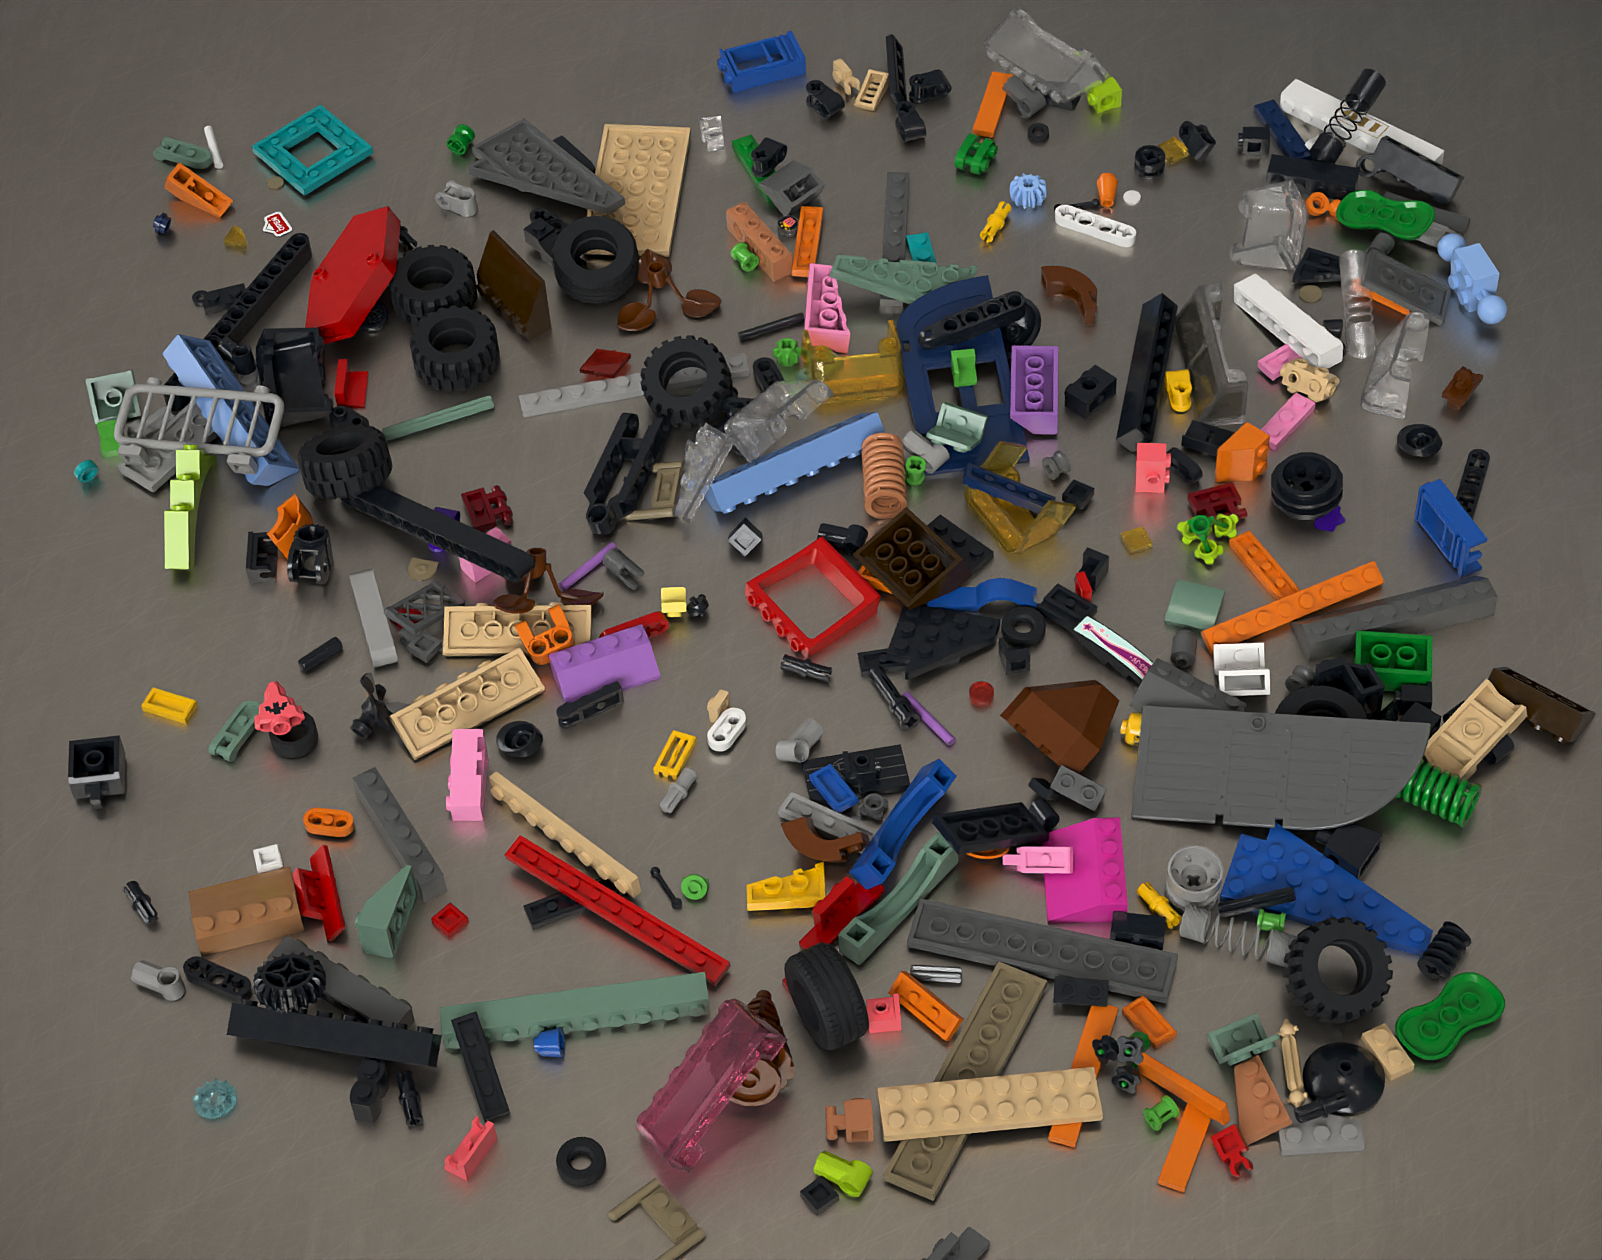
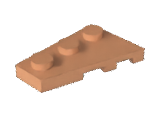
M1259 1055L1234 1066L1239 1129L1247 1146L1293 1124Z

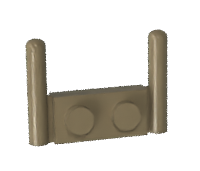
M684 462L655 463L652 473H657L651 503L652 509L634 510L633 513L624 518L629 521L675 517Z
M656 1178L608 1213L609 1218L615 1221L640 1203L642 1208L675 1244L655 1260H675L706 1237L702 1228L697 1226L694 1219L667 1189L661 1186Z

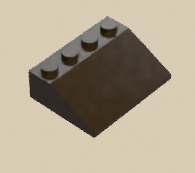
M494 230L491 231L476 274L478 281L476 285L477 290L481 296H485L494 309H498L507 322L510 321L520 335L523 334L530 341L551 329L545 280Z
M907 507L853 554L909 610L955 591L972 576L964 560Z

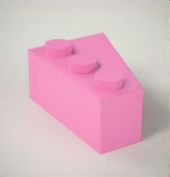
M453 729L452 754L450 756L451 775L448 776L450 796L446 797V810L451 811L453 821H483L489 761L483 729Z

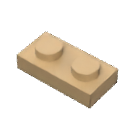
M1386 1023L1362 1033L1361 1040L1380 1062L1384 1073L1390 1081L1414 1070L1415 1064Z

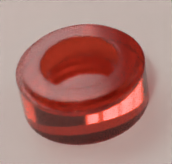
M985 681L975 682L969 688V699L977 706L989 705L994 699V688Z

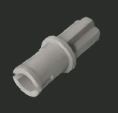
M684 768L676 782L670 784L668 793L659 805L665 813L673 812L680 800L688 795L687 790L697 779V774L692 769Z

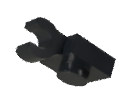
M1073 479L1062 494V501L1064 502L1060 507L1063 510L1060 518L1069 521L1076 507L1084 509L1093 497L1095 488Z

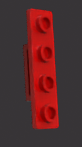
M321 845L310 857L312 871L297 868L292 873L300 915L322 920L326 939L333 941L345 929V920L342 914L329 849L327 845Z
M847 876L840 883H836L830 893L823 900H819L812 910L815 926L799 941V947L805 950L820 942L832 945L839 938L838 934L855 917L862 915L885 892L884 886L879 884L866 890L859 882L855 885V882Z

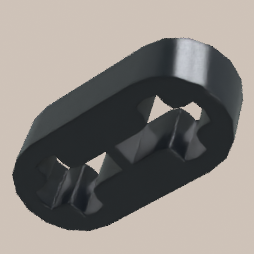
M1173 447L1166 452L1171 453L1169 469L1186 483L1192 485L1202 478L1203 472L1200 466L1181 450Z

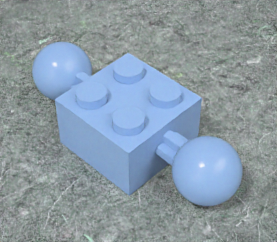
M1449 233L1444 235L1440 239L1437 249L1443 260L1451 262V273L1448 277V283L1450 288L1454 289L1458 295L1460 304L1464 305L1469 313L1477 311L1479 318L1484 323L1497 324L1501 322L1507 314V305L1501 297L1496 295L1499 272L1481 244L1477 243L1467 246L1465 239L1459 234Z

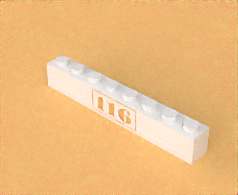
M1295 79L1281 93L1280 108L1282 111L1324 131L1325 126L1329 124L1330 118L1335 115L1336 109L1340 108L1342 101ZM1344 102V103L1342 104V107H1348V108H1349V106L1347 105V103ZM1341 109L1338 110L1336 116H1344ZM1342 109L1345 115L1353 121L1359 122L1361 120L1355 112ZM1368 113L1367 115H1361L1363 121L1355 123L1357 130L1350 131L1352 138L1345 140L1368 153H1374L1380 139L1384 136H1389L1441 165L1443 163L1444 150ZM1337 117V120L1344 127L1350 130L1355 129L1351 121ZM1335 118L1332 119L1331 124H1338ZM1331 125L1338 135L1344 138L1350 137V134L1345 129ZM1330 126L1327 127L1326 132L1333 133Z

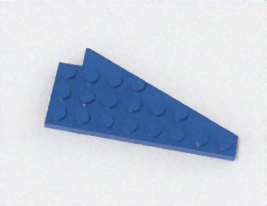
M1275 823V828H1270L1267 840L1244 834L1240 835L1220 894L1221 902L1293 887L1296 894L1295 901L1262 909L1267 913L1280 915L1284 912L1286 913L1285 919L1309 926L1327 918L1336 917L1339 919L1341 917H1349L1352 919V922L1359 920L1365 923L1366 930L1373 928L1378 933L1376 939L1379 942L1384 941L1389 948L1422 956L1424 951L1427 950L1433 934L1432 929L1290 831L1283 829L1278 823Z

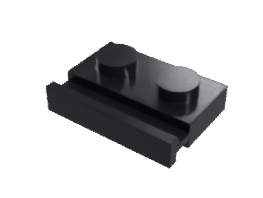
M1057 583L1043 598V601L1037 604L1036 610L1055 623L1070 630L1085 614L1093 617L1097 613V606Z

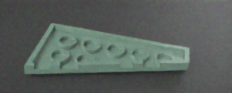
M837 255L829 277L911 304L937 288L974 278L978 266L970 265V268L958 267V264L937 266L935 262L910 260L888 262V259L879 258V261L867 260L865 257Z

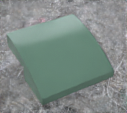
M1177 579L1165 616V623L1201 632L1215 626L1218 614H1220L1225 590Z

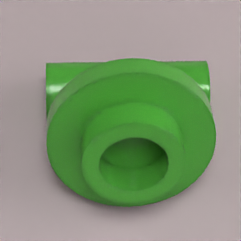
M690 874L683 877L681 885L683 894L692 900L702 898L706 894L707 889H709V879L703 878L698 874Z

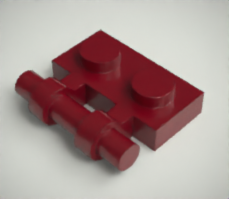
M1233 482L1188 493L1187 500L1195 516L1206 515L1207 518L1213 516L1217 519L1215 512L1226 510V513H1223V515L1230 516L1234 514L1238 519L1247 517L1246 508L1236 509V506L1241 505L1242 499Z
M498 485L491 488L492 492L486 494L484 487L461 493L472 528L481 532L493 529L497 526L496 520L498 519L503 520L506 526L513 523V513L511 508L507 506L506 494ZM495 504L498 508L492 509L491 505Z

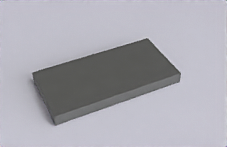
M1374 249L1369 251L1360 285L1440 326L1445 319L1451 288Z

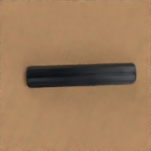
M1293 887L1282 888L1219 903L1218 910L1221 917H1228L1295 901L1296 894Z

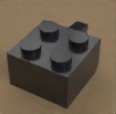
M120 735L69 741L68 782L74 799L90 797L92 808L100 809L103 808L104 796L125 794V750Z

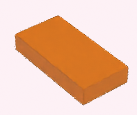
M1141 996L1122 1008V1014L1138 1031L1148 1035L1150 1045L1154 1050L1159 1049L1177 1037V1031L1146 997Z

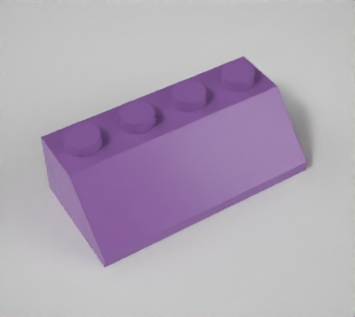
M1012 346L1010 418L1033 434H1057L1058 346Z
M642 624L549 654L551 673L564 703H573L582 696L589 695L603 686L610 685L616 681L619 682L623 691L661 678L651 643Z

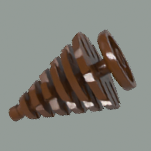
M767 990L757 992L756 998H753L746 1005V1008L743 1009L739 1017L734 1020L727 1031L720 1037V1040L717 1041L716 1046L711 1049L708 1056V1063L712 1064L711 1072L716 1078V1085L721 1094L731 1102L742 1106H759L769 1103L777 1096L779 1090L786 1086L787 1079L792 1080L795 1067L791 1061L790 1049L783 1028L780 1026V1019L775 1004L771 1001L772 995Z

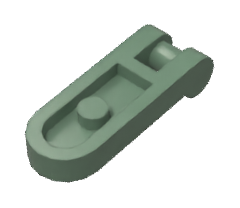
M164 137L161 141V146L157 147L153 152V156L159 161L166 159L176 163L180 162L183 165L196 169H205L212 163L211 152L208 149L169 137Z
M253 700L241 703L212 740L208 752L215 756L221 755L224 760L233 762L237 757L239 749L255 729L254 717L259 714L260 704ZM225 742H229L227 747L223 746Z

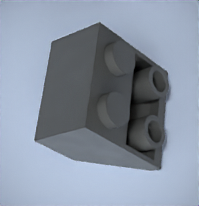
M794 160L759 183L760 187L784 217L791 216L801 209V206H805L819 197L825 187L812 168Z

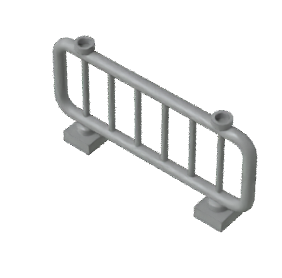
M150 377L147 380V384H135L125 392L114 428V437L116 442L120 444L118 455L126 464L148 466L150 457L143 448L176 451L182 449L184 444H197L198 449H205V453L228 455L227 464L234 473L256 475L259 466L252 457H263L273 450L284 413L282 398L276 394L269 393L270 390L265 386H256L255 392L161 385V380ZM138 393H149L137 437H125L123 431L133 397ZM153 394L170 395L158 440L142 439ZM175 395L192 397L180 441L163 440ZM196 397L213 398L202 442H184ZM218 399L235 400L223 445L206 444ZM240 400L256 401L245 447L229 446L228 443ZM261 403L275 404V410L265 445L260 448L250 447Z

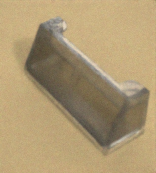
M1222 283L1199 285L1177 314L1174 325L1183 369H1188L1192 386L1190 397L1196 421L1212 426L1245 423L1248 382L1245 373L1239 369H1228L1219 334L1221 328V303L1224 296Z

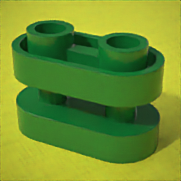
M969 133L956 154L955 168L965 170L968 165H971V173L981 175L983 172H986L991 158H995L998 151L996 141L985 138L980 143L979 135Z

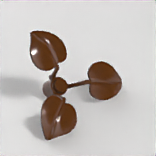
M646 249L639 259L637 280L649 286L647 304L644 306L640 302H633L625 305L618 314L617 326L627 331H639L649 327L656 318L655 311L649 309L651 307L653 287L662 288L667 282L680 301L684 302L682 309L687 316L694 318L706 316L720 306L722 301L716 294L703 289L690 290L686 298H684L672 282L671 276H669L672 272L671 262L665 257Z
M530 548L527 550V553L534 559L536 566L521 580H526L524 593L521 596L514 594L501 595L493 601V606L495 609L512 614H521L532 610L535 606V601L527 599L531 579L543 576L545 571L548 572L555 592L561 598L560 602L563 605H592L603 597L604 592L580 589H566L561 592L551 570V563H547L546 550L543 548Z

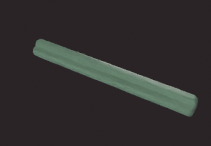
M487 395L382 429V433L386 441H390L492 409L494 402L492 397Z

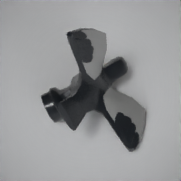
M365 673L361 677L360 682L367 691L368 698L361 705V716L358 719H354L350 727L355 734L364 739H367L373 733V726L376 722L389 730L387 718L410 705L401 702L384 703L383 699L387 690L380 684L375 685L372 673Z

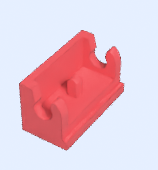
M478 1116L472 1120L473 1127L452 1156L448 1154L444 1159V1169L468 1181L497 1140L494 1123L487 1121L485 1126H483L479 1122Z

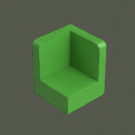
M974 349L951 351L954 387L977 385Z
M117 420L97 423L102 458L119 456L120 444L116 442L114 437V428Z

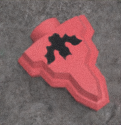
M278 681L268 683L264 692L265 701L259 706V714L254 717L255 729L262 732H272L275 735L287 734L291 727L299 725L305 719L302 707L295 704L294 698L286 695L285 688Z

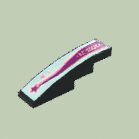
M1087 614L1069 630L1104 665L1109 662L1123 677L1127 678L1130 675L1139 685L1148 669L1154 663L1126 639Z

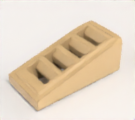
M869 69L854 106L875 111L889 87L888 73ZM863 100H866V101H871L872 103L869 104V103H865V102H862V101H863Z

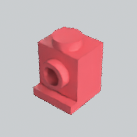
M898 993L893 994V997L866 999L869 1033L901 1031Z

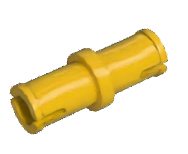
M1005 201L999 202L994 213L989 215L987 224L980 233L982 240H985L988 235L989 237L986 242H992L997 231L1002 229L1005 224L1004 220L1012 210L1009 203L1003 208Z
M1150 882L1142 883L1138 887L1137 894L1149 905V910L1153 914L1166 917L1168 928L1172 929L1173 926L1176 927L1181 922L1182 917L1169 905V900L1164 895H1160L1153 888Z

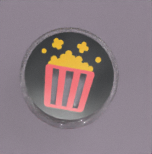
M790 215L779 218L777 221L778 233L785 237L796 235L799 224L798 219Z

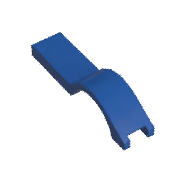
M989 579L978 584L976 587H958L953 592L927 602V607L956 612H978L980 607L988 602L1007 600L1015 602L1020 606L1036 609L1037 603L1034 602L1033 595H1037V588L1013 579Z

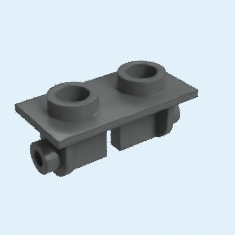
M1063 765L1060 766L1050 786L1051 789L1093 811H1096L1098 805L1101 804L1107 788Z

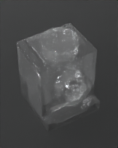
M721 116L699 118L702 143H706L707 151L725 150Z

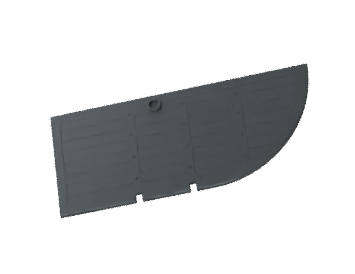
M1143 705L1132 818L1215 824L1216 815L1223 816L1222 823L1224 825L1275 828L1277 819L1283 820V829L1324 830L1348 825L1375 813L1403 790L1413 777L1424 756L1431 724Z

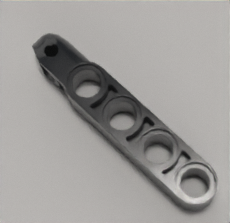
M1011 291L946 316L941 321L926 326L919 334L918 342L923 350H934L946 344L951 346L1018 321L1024 317L1026 312L1024 295L1019 291ZM930 331L932 332V335L927 336L926 332Z

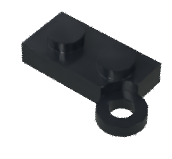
M244 283L209 292L199 290L192 295V301L196 306H203L206 315L228 310L246 288ZM199 297H205L202 300H198Z

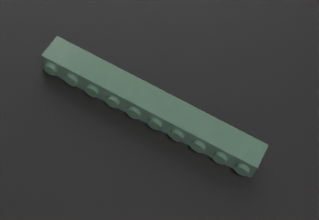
M705 972L444 1006L439 1007L444 1048L457 1049L460 1047L451 1020L476 1011L487 1044H489L490 1042L514 1041L519 1038L538 1037L540 1032L560 1027L563 1029L564 1034L572 1031H592L609 1026L620 1027L624 1024H645L654 1020H673L684 1016L697 1017L710 1013L706 975Z

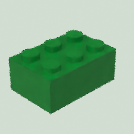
M1356 631L1353 663L1363 666L1365 663L1371 664L1385 686L1384 691L1401 690V684L1426 685L1427 681L1431 682L1432 636Z

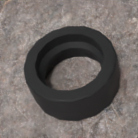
M303 711L305 719L299 725H296L308 729L307 734L300 740L286 742L280 740L279 735L268 732L272 747L280 756L298 758L307 755L318 742L316 724L313 717L307 712Z

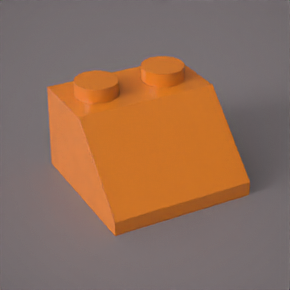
M1246 422L1217 449L1215 481L1218 483L1252 481L1259 474L1262 475L1268 467L1270 435Z

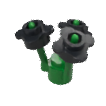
M1137 1031L1129 1037L1120 1036L1117 1041L1108 1035L1102 1036L1101 1040H1093L1092 1047L1102 1065L1107 1064L1109 1060L1115 1061L1118 1059L1121 1063L1133 1061L1131 1066L1118 1067L1116 1069L1117 1075L1113 1076L1111 1081L1121 1090L1134 1094L1137 1091L1136 1085L1141 1082L1140 1074L1136 1070L1137 1064L1143 1061L1142 1053L1146 1052L1150 1047L1148 1035Z

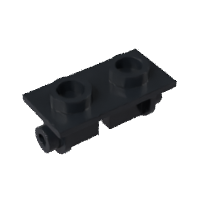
M1055 976L1053 1003L1107 1007L1109 980Z

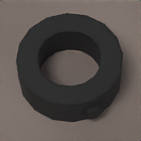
M1043 123L1032 124L1028 128V138L1030 141L1035 143L1046 141L1049 138L1048 126ZM1042 131L1044 134L1036 136L1033 132Z

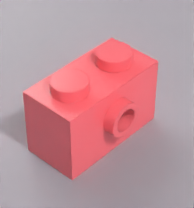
M1137 443L1135 492L1164 493V485L1169 483L1170 469L1166 468H1170L1171 453H1166V443Z

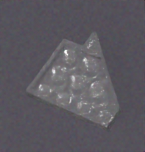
M707 423L698 430L695 443L690 440L686 443L683 461L684 470H682L683 477L680 481L681 488L675 515L689 524L735 442L734 438Z

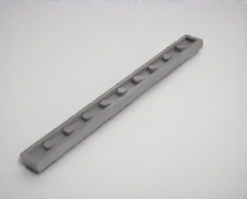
M745 353L724 357L732 375L731 379L750 376ZM695 367L679 370L670 378L666 391L703 385L707 378V372ZM641 372L519 395L523 418L644 396L640 383L642 381Z

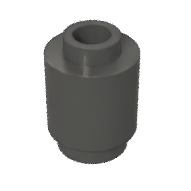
M1179 630L1173 637L1170 659L1178 667L1185 668L1195 663L1197 638L1192 631Z

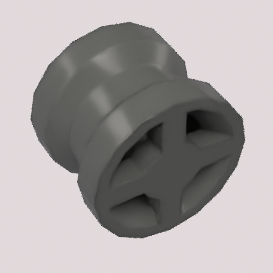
M1057 451L1052 457L1042 459L1044 472L1051 480H1055L1059 477V474H1066L1071 470L1070 462L1062 451Z
M1297 665L1293 669L1292 675L1286 679L1285 686L1291 693L1312 686L1315 673L1304 665Z

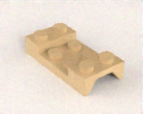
M1486 679L1428 740L1422 759L1425 763L1431 762L1433 768L1440 766L1442 772L1444 770L1450 771V778L1454 774L1459 775V786L1463 778L1469 779L1477 771L1476 766L1507 733L1511 734L1527 717V709L1524 705H1514L1500 695L1493 684Z

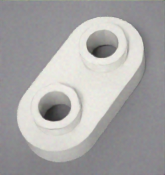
M729 708L721 714L707 734L708 745L711 749L725 751L732 746L746 727L744 711L739 708Z

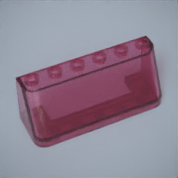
M735 998L724 1001L720 1005L718 1014L713 1021L703 1028L702 1036L696 1044L689 1047L682 1063L672 1070L668 1082L655 1093L651 1105L638 1116L637 1131L671 1167L690 1172L706 1151L698 1142L760 1058L772 1061L788 1039L742 1001Z

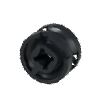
M1146 145L1138 148L1134 159L1135 173L1144 179L1160 177L1165 170V152L1155 145Z

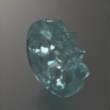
M215 1078L211 1082L204 1081L203 1086L196 1088V1093L192 1099L194 1108L199 1115L215 1119L225 1116L233 1109L237 1096L234 1087L227 1080L219 1081ZM217 1091L219 1097L216 1098L214 1105L212 1106L210 1097H212L213 1093Z

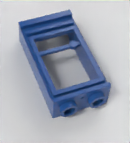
M788 31L786 35H779L778 37L775 36L725 49V51L719 49L720 59H717V65L720 72H724L725 83L731 86L733 92L806 74L805 56L792 31ZM780 53L783 60L773 62V57H770V55ZM767 57L768 64L741 71L736 66V64Z
M1441 479L1427 482L1419 487L1414 519L1418 520L1447 560L1453 563L1452 566L1458 569L1457 574L1460 578L1482 570V566L1477 561L1482 557V553L1480 550L1470 552V548L1487 542V537Z

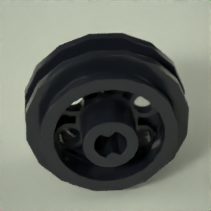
M1300 452L1290 455L1279 463L1271 474V498L1276 507L1290 517L1299 520L1318 519L1334 510L1343 498V474L1338 465L1324 455L1314 452Z

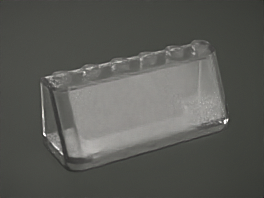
M1015 7L982 44L987 50V57L993 62L998 60V63L1004 69L1008 70L1010 68L1015 76L1019 78L1024 77L1023 79L1030 86L1036 85L1037 89L1044 95L1049 93V96L1058 104L1073 100L1103 84L1110 77L1092 53L1082 47L1076 51L1038 27L1031 16L1018 7Z

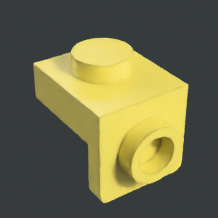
M666 587L661 589L662 613L667 612V617H682L681 612H686L685 587Z

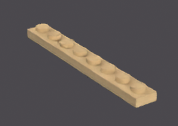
M495 771L489 776L490 791L497 800L502 799L513 812L522 814L532 826H538L542 829L549 839H555L568 853L572 852L578 856L585 866L588 867L590 865L594 868L602 879H608L614 883L621 893H627L632 898L637 897L641 893L638 876L500 773Z

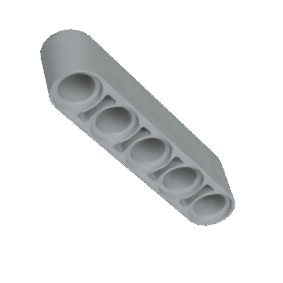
M373 569L349 574L374 668L398 662Z

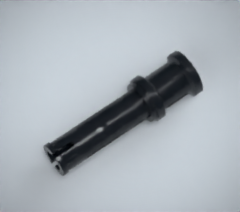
M881 666L872 668L868 676L889 703V711L898 718L900 727L906 731L916 727L921 720V716L918 712L913 711L909 699L901 696Z

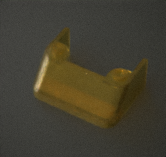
M888 320L887 338L879 341L877 353L834 357L833 351L827 346H812L808 330H803L801 358L813 399L817 403L827 405L894 397L903 392L902 351L893 320Z
M999 441L981 468L1020 483V474L1014 466L1027 447L1021 444ZM968 485L964 493L967 504L1004 550L1019 554L1053 538L1076 508L1074 504L1049 500L1034 519L1026 508L1015 506L1011 502L995 498L978 489H972Z

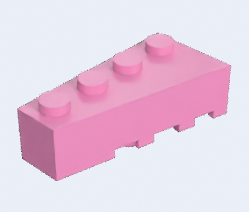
M810 263L802 349L824 351L828 348L833 352L848 353L850 331L847 329V320L845 313H843L841 297L838 294L837 281L829 277L833 266Z

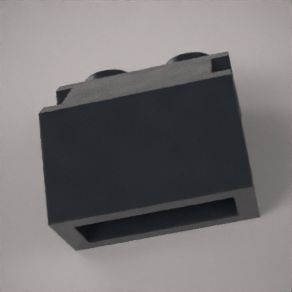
M1342 657L1324 660L1316 664L1313 686L1335 687L1353 696L1363 707L1366 703L1371 711L1368 714L1370 720H1373L1374 716L1381 711L1385 686L1371 664L1365 663L1363 666L1349 663L1346 658Z

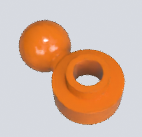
M1315 192L1306 199L1305 208L1313 216H1320L1328 211L1330 215L1336 217L1338 205L1342 200L1335 199L1329 202L1326 195L1321 192ZM1313 203H1316L1318 208H1315Z

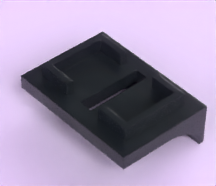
M1192 420L1186 434L1182 435L1181 446L1217 456V449L1235 432ZM1210 433H1212L1213 436L1210 440V443L1206 442Z

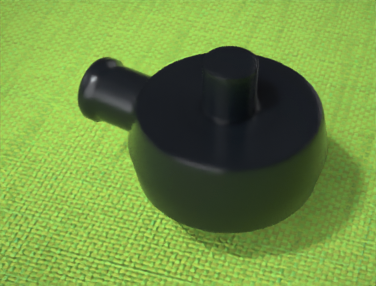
M700 594L698 598L694 596L689 598L690 603L686 607L688 614L692 617L697 615L703 617L706 615L705 610L709 607L706 596Z

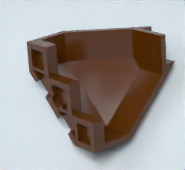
M1096 680L1025 687L1000 716L1059 767L1063 765L1080 774L1100 751L1120 700Z

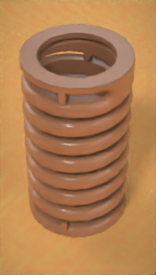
M876 433L867 437L861 445L864 506L866 512L875 518L891 519L895 518L907 507L904 447L902 440L898 436L891 433Z

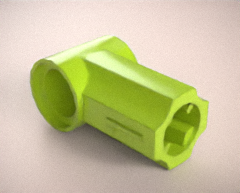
M826 1150L819 1154L813 1168L815 1174L838 1184L842 1191L853 1197L861 1195L873 1175V1170L866 1163L860 1160H852L850 1162Z

